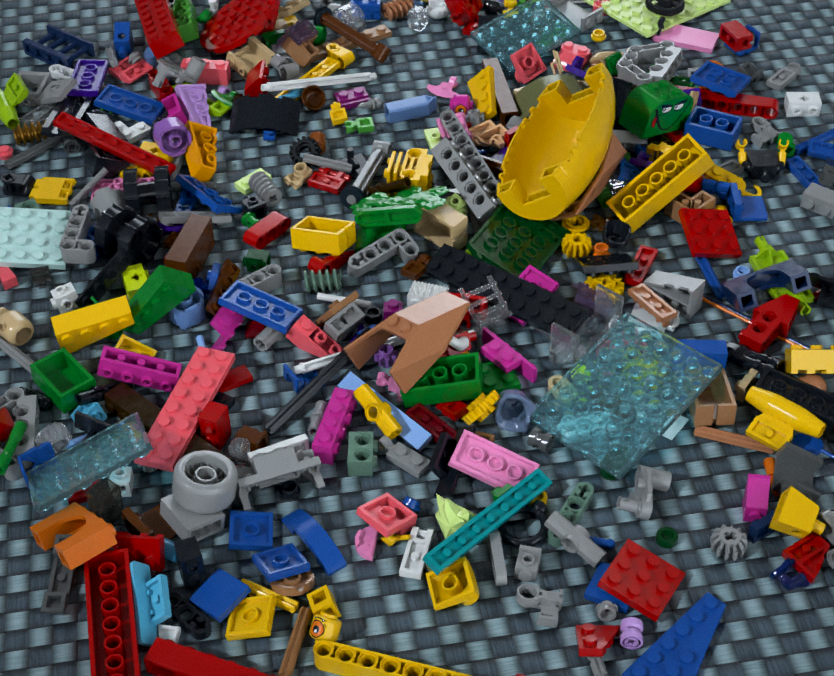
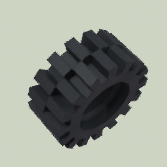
M302 136V140L297 138L298 142L293 141L292 144L294 146L290 145V158L295 164L303 162V157H300V153L306 148L311 149L310 154L322 157L320 146L315 139H311L309 136H307V139L305 136ZM306 163L308 167L312 168V164Z

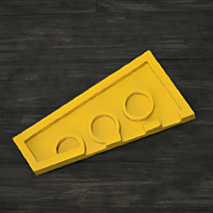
M488 65L467 82L476 108L480 110V113L484 112L485 121L497 114L494 68Z

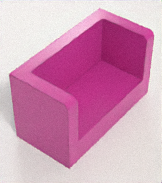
M176 93L161 100L169 115L167 118L177 117L184 125L187 123V116Z

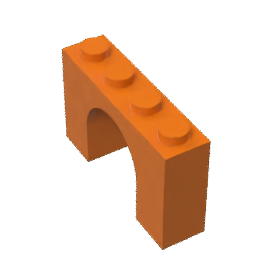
M76 502L30 527L37 545L44 551L55 547L62 564L69 570H73L117 544L115 538L117 533L111 523H106L102 517H97L93 511H88L85 506H81ZM56 534H73L54 545Z

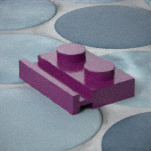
M356 87L333 93L336 103L340 102L341 108L345 107V110L357 108L360 103L371 99L364 87Z

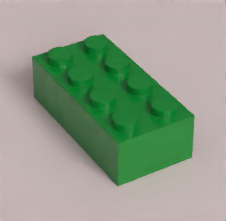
M479 352L439 357L406 394L400 390L405 408L413 407L417 403L431 405L476 399L481 393H484L483 365Z

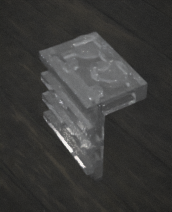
M491 275L487 277L488 284L465 293L463 287L458 289L462 298L470 302L468 297L492 288L494 294L470 303L471 305L468 309L475 322L469 330L473 329L476 334L479 333L480 335H482L484 327L489 329L493 326L495 328L506 324L505 320L513 314L512 311H509L507 302L504 301L502 292L499 291L496 280L494 281ZM494 298L498 299L499 304L475 313L474 307Z

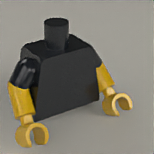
M744 138L743 145H741L738 139L735 144L736 149L739 150L738 160L744 166V171L748 173L750 179L768 183L770 180H774L776 174H779L785 167L787 154L785 150L789 145L788 139L786 145H782L781 139L779 140L778 148L780 152L778 150H745L744 152L747 140Z

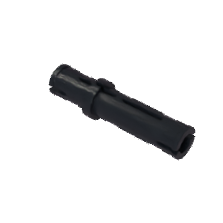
M117 380L99 387L93 386L90 390L77 393L75 399L79 406L92 401L98 402L104 398L105 393L121 382L130 388L133 387V383Z

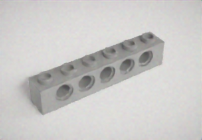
M444 137L430 152L477 219L485 224L498 209L500 202L490 195L492 191L485 184H482L483 179L478 173H474V166L467 162L466 155L458 150L459 145L454 140L450 141Z

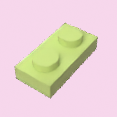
M259 168L234 182L237 190L247 195L253 192L249 187V179L252 174L263 171L271 180L272 177L269 173Z

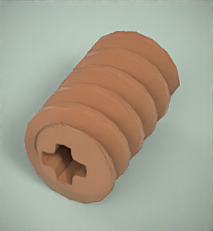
M392 0L386 4H381V12L389 21L396 20L398 17L402 18L403 15L407 16L408 13L410 15L413 14V0Z

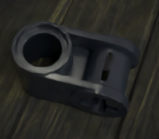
M4 173L0 176V180L3 183L2 192L5 195L28 197L36 182L35 178L28 174Z

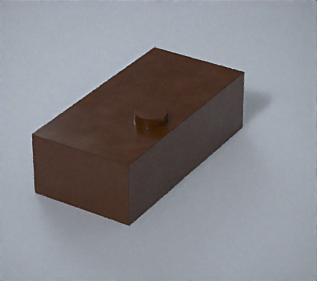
M190 214L164 259L166 267L191 273L193 281L196 280L215 245L211 217Z

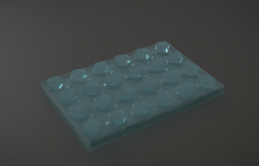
M528 0L471 31L470 37L492 58L497 57L500 66L510 75L516 71L510 55L532 42L541 57L561 46L566 41H570L580 35L581 30L549 0Z
M138 412L26 472L32 504L36 512L49 510L55 503L69 499L73 493L80 489H87L100 478H107L118 468H125L138 457L142 458L148 455L153 450V446Z

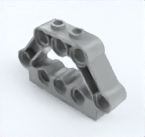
M669 40L641 46H630L623 53L622 58L617 61V78L633 83L632 88L634 89L637 86L650 82L670 81L682 63V48L675 47V43ZM654 63V65L649 67V73L644 72L638 67Z
M19 387L8 389L0 397V410L5 407L11 418L14 417V424L17 421H23L27 424V429L18 443L10 465L4 474V477L10 481L19 480L23 477L17 459L18 456L35 446L38 447L40 407L37 395L25 396L24 390ZM22 461L24 469L31 468L34 462Z

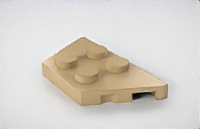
M290 0L285 3L284 7L279 6L277 20L288 17L310 5V1Z

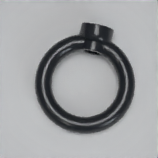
M536 500L532 505H527L516 513H528L533 519H539L541 524L539 532L528 539L514 538L507 532V520L498 528L500 537L507 544L518 548L520 545L532 547L546 537L549 529L544 526V523L548 519L546 516L548 508L540 500Z

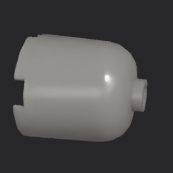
M104 187L94 193L95 196L90 201L96 221L98 222L102 215L101 213L112 207L113 203L121 206L125 204L124 192L119 188L116 190Z

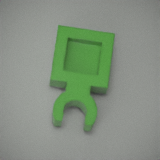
M372 117L356 118V121H345L346 133H352L357 130L358 133L373 132L374 123Z

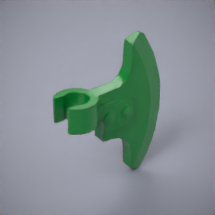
M211 90V94L217 100L231 107L234 96L239 95L234 90L229 94Z

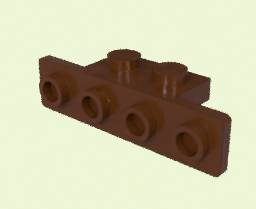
M230 259L225 260L206 306V311L214 316L222 307L218 304V299L237 280L241 271Z

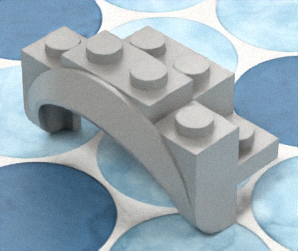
M279 447L270 453H258L249 459V467L242 466L237 468L238 483L236 496L242 511L251 510L248 493L251 491V487L259 486V489L298 478L302 475L309 479L318 489L325 488L320 472L321 461L319 456L315 457L312 449H300L295 452L294 447Z

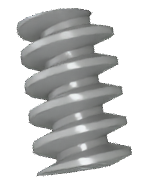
M263 171L252 174L249 179V187L262 201H265L267 206H274L282 199V192L269 176Z

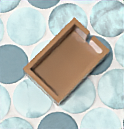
M685 369L682 389L693 425L709 426L712 423H716V425H734L737 404L725 369Z

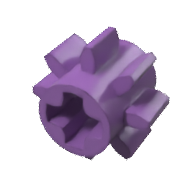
M383 344L374 354V361H379V366L383 368H389L396 361L398 350H393V345Z

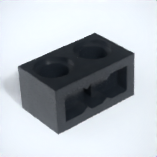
M193 536L173 542L178 569L185 590L203 585L206 581V575L196 537Z

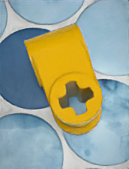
M336 43L326 45V50L328 51L326 58L330 57L340 61V69H344L355 61L352 51Z

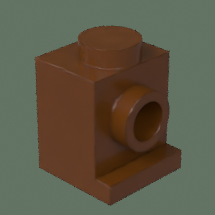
M244 425L236 432L237 449L245 453L269 446L268 434L265 430L259 432L255 428Z

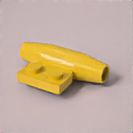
M752 386L746 394L745 400L762 412L749 425L746 435L775 451H778L787 441H792L793 430L819 439L826 428V424L810 411L777 393Z

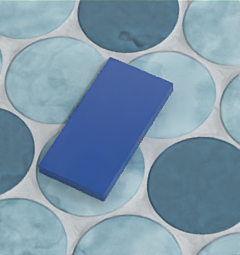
M107 84L94 100V106L139 122L143 121L151 126L153 121H156L157 117L160 118L166 110L160 101L111 84Z
M236 280L218 299L219 305L284 334L288 332L303 314L302 308L239 280Z

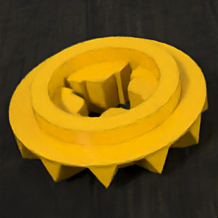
M578 214L574 217L562 219V226L568 229L570 234L572 231L583 234L589 230L590 222L585 216Z

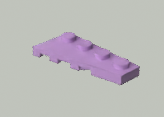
M206 84L176 85L174 90L187 119L211 127Z

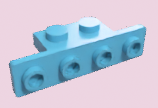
M132 561L130 563L138 643L151 647L158 637L157 625L172 617L167 575L159 574L151 579L149 565Z

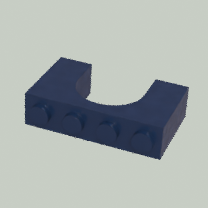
M792 259L721 283L725 300L740 313L759 307L755 293L761 290L783 287L796 294L812 288L808 270Z

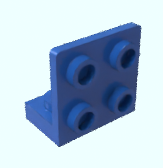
M730 183L727 202L733 221H767L768 215L762 196H742L741 190H738L737 183Z

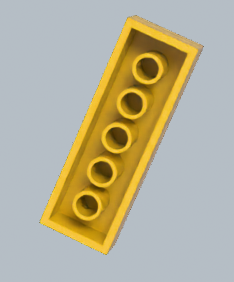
M687 133L610 198L606 204L621 221L631 226V233H633L715 163L709 154Z

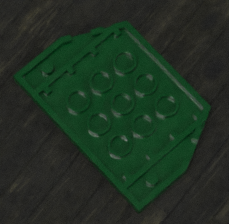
M502 203L472 237L466 247L472 256L476 257L479 261L482 260L519 277L529 265L540 271L559 248L565 235L569 234L570 231L550 219L530 220L513 213Z

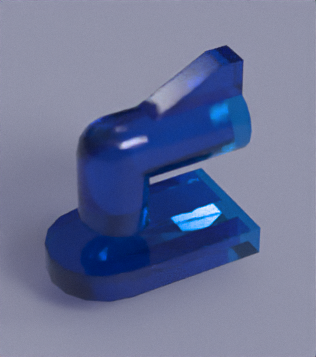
M787 558L780 567L769 575L772 580L781 576L778 580L787 590L810 585L805 574L802 572L792 578L787 576L786 572L796 562L794 559L790 560Z

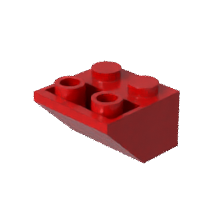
M261 60L248 72L244 89L245 96L259 97V94H269L268 91L261 90V84L270 82L267 79V76H269V66H266V60Z

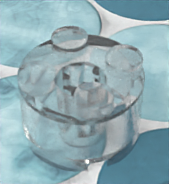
M351 2L333 10L331 16L358 32L365 27V23L363 24V19L365 18L363 11L358 5H353Z

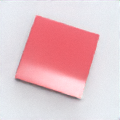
M129 56L118 62V67H109L108 73L125 83L131 84L153 70L154 67L144 59L139 60L135 64H130L128 62Z

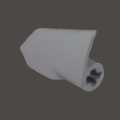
M275 54L270 59L271 66L279 71L280 77L285 81L297 80L305 74L292 57L286 60L280 54Z

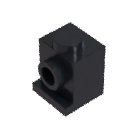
M247 195L241 200L242 212L244 214L252 212L257 219L267 216L266 202L262 201L257 195Z

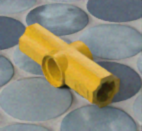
M362 384L354 391V397L365 409L364 413L367 420L375 422L384 435L391 440L399 436L403 430L391 414L390 405L387 402H382L368 384Z

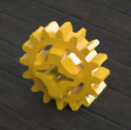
M601 272L599 275L587 277V280L584 282V293L587 294V298L592 297V302L598 300L599 304L605 302L607 305L609 301L616 303V299L621 300V296L624 295V282H621V277L616 278V274L604 275Z
M495 389L487 396L481 393L466 407L469 412L462 419L467 425L472 424L475 420L482 422L495 410L496 406L494 403L501 396Z

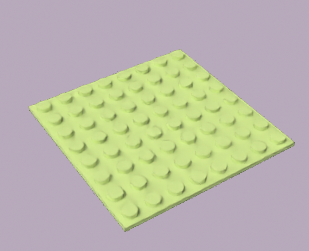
M583 0V1H585L586 3H588V4H590V5L593 6L594 1H597V0ZM609 0L601 3V6L604 8L603 12L649 38L657 34L659 30L657 23L660 17H665L664 29L661 30L663 32L726 5L731 0H684V10L673 16H662L651 12L646 8V0ZM654 0L652 3L657 5L658 1Z

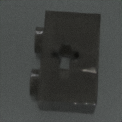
M104 476L86 491L87 505L90 512L93 511L97 517H102L106 523L113 524L122 516L121 511L124 509L120 486Z

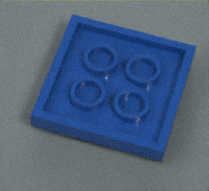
M707 60L691 75L690 81L697 86L707 87L712 92H720L726 97L735 98L750 83L752 77Z

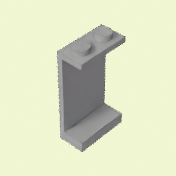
M543 0V6L552 9V17L581 32L603 21V7L589 12L568 0Z

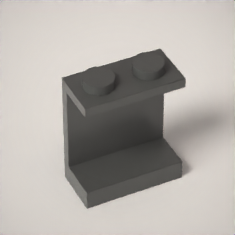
M787 441L775 454L772 490L782 494V492L792 486L815 502L821 497V493L812 489L813 475L823 465V458Z

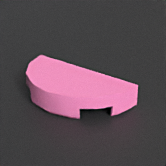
M370 525L362 530H358L355 536V549L362 558L373 561L379 532Z

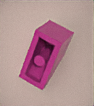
M748 474L742 501L743 521L752 522L767 515L770 475Z

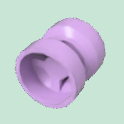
M636 617L622 619L620 623V630L622 632L620 635L621 646L631 650L640 648L643 645V635L641 634L643 632V622Z

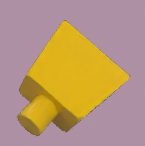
M790 486L782 492L769 528L802 539L810 534L811 531L821 535L826 524L816 519L819 506L797 489Z

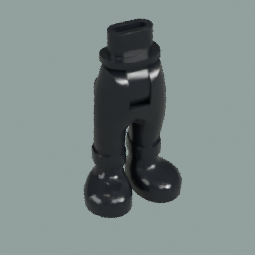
M726 341L727 360L745 369L750 370L753 368L758 370L760 377L767 366L781 372L784 371V360L770 357L766 353L757 352L744 344Z

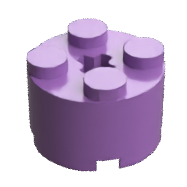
M168 117L154 124L153 139L160 150L168 156H180L191 145V134L179 118Z

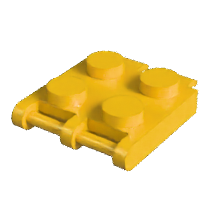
M57 177L36 179L29 197L30 199L34 198L37 204L67 205L69 202L68 197L72 195V188L76 185L77 180L74 178Z

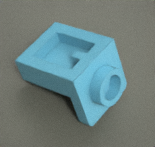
M89 402L78 406L70 415L73 421L74 414L77 411L101 421L107 419L106 413L98 402Z

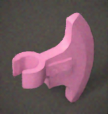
M451 76L448 83L442 82L437 86L429 84L426 88L437 96L453 98L458 93L452 90L458 86L459 82H456L457 77Z
M378 372L376 385H388V391L396 393L397 402H403L400 388L392 376H388L385 372Z

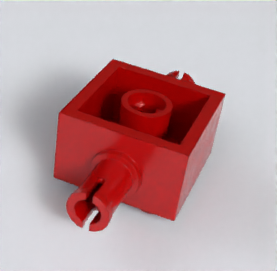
M444 0L452 14L450 16L451 21L457 23L458 26L474 21L483 7L481 0Z

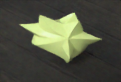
M436 493L439 510L436 512L435 517L446 539L475 517L476 514Z

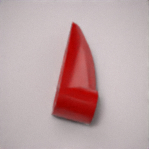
M346 250L339 256L329 255L322 259L313 256L308 262V270H313L317 274L318 269H320L322 274H324L325 269H328L331 274L333 269L337 270L348 262L349 257L355 254V250Z

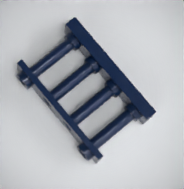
M49 24L46 25L48 34L35 42L26 38L22 41L25 54L50 65L60 64L74 69L73 61L81 55L95 56L92 42ZM49 40H54V42L48 46L43 45ZM61 44L66 45L59 51L54 50ZM72 49L77 50L76 52H74V53L71 54L70 56L65 55L67 52H69V51L72 50Z

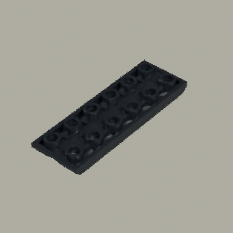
M66 96L61 102H57L41 128V135H47L48 137H73L74 135L53 126V120L64 111L84 121L86 113L90 111L97 97Z

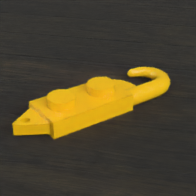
M715 164L703 174L705 179L715 180L716 182L737 183L738 190H741L742 196H762V190L759 186H753L757 190V194H752L745 190L746 183L743 181V178Z

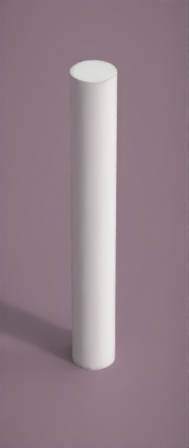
M317 293V300L328 302L336 300L340 302L346 298L326 293ZM356 299L353 302L357 307L368 308L372 306L371 301Z

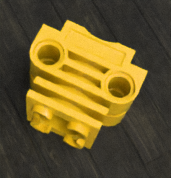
M411 148L407 150L404 161L403 152H399L397 161L396 151L392 152L391 158L387 160L388 168L384 169V178H386L387 183L408 177L411 180V186L422 187L421 191L432 188L433 174L431 167L433 165V155L428 154V149Z

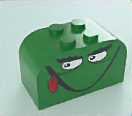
M667 80L637 86L628 95L618 123L640 139L684 129L685 122L693 107V98Z

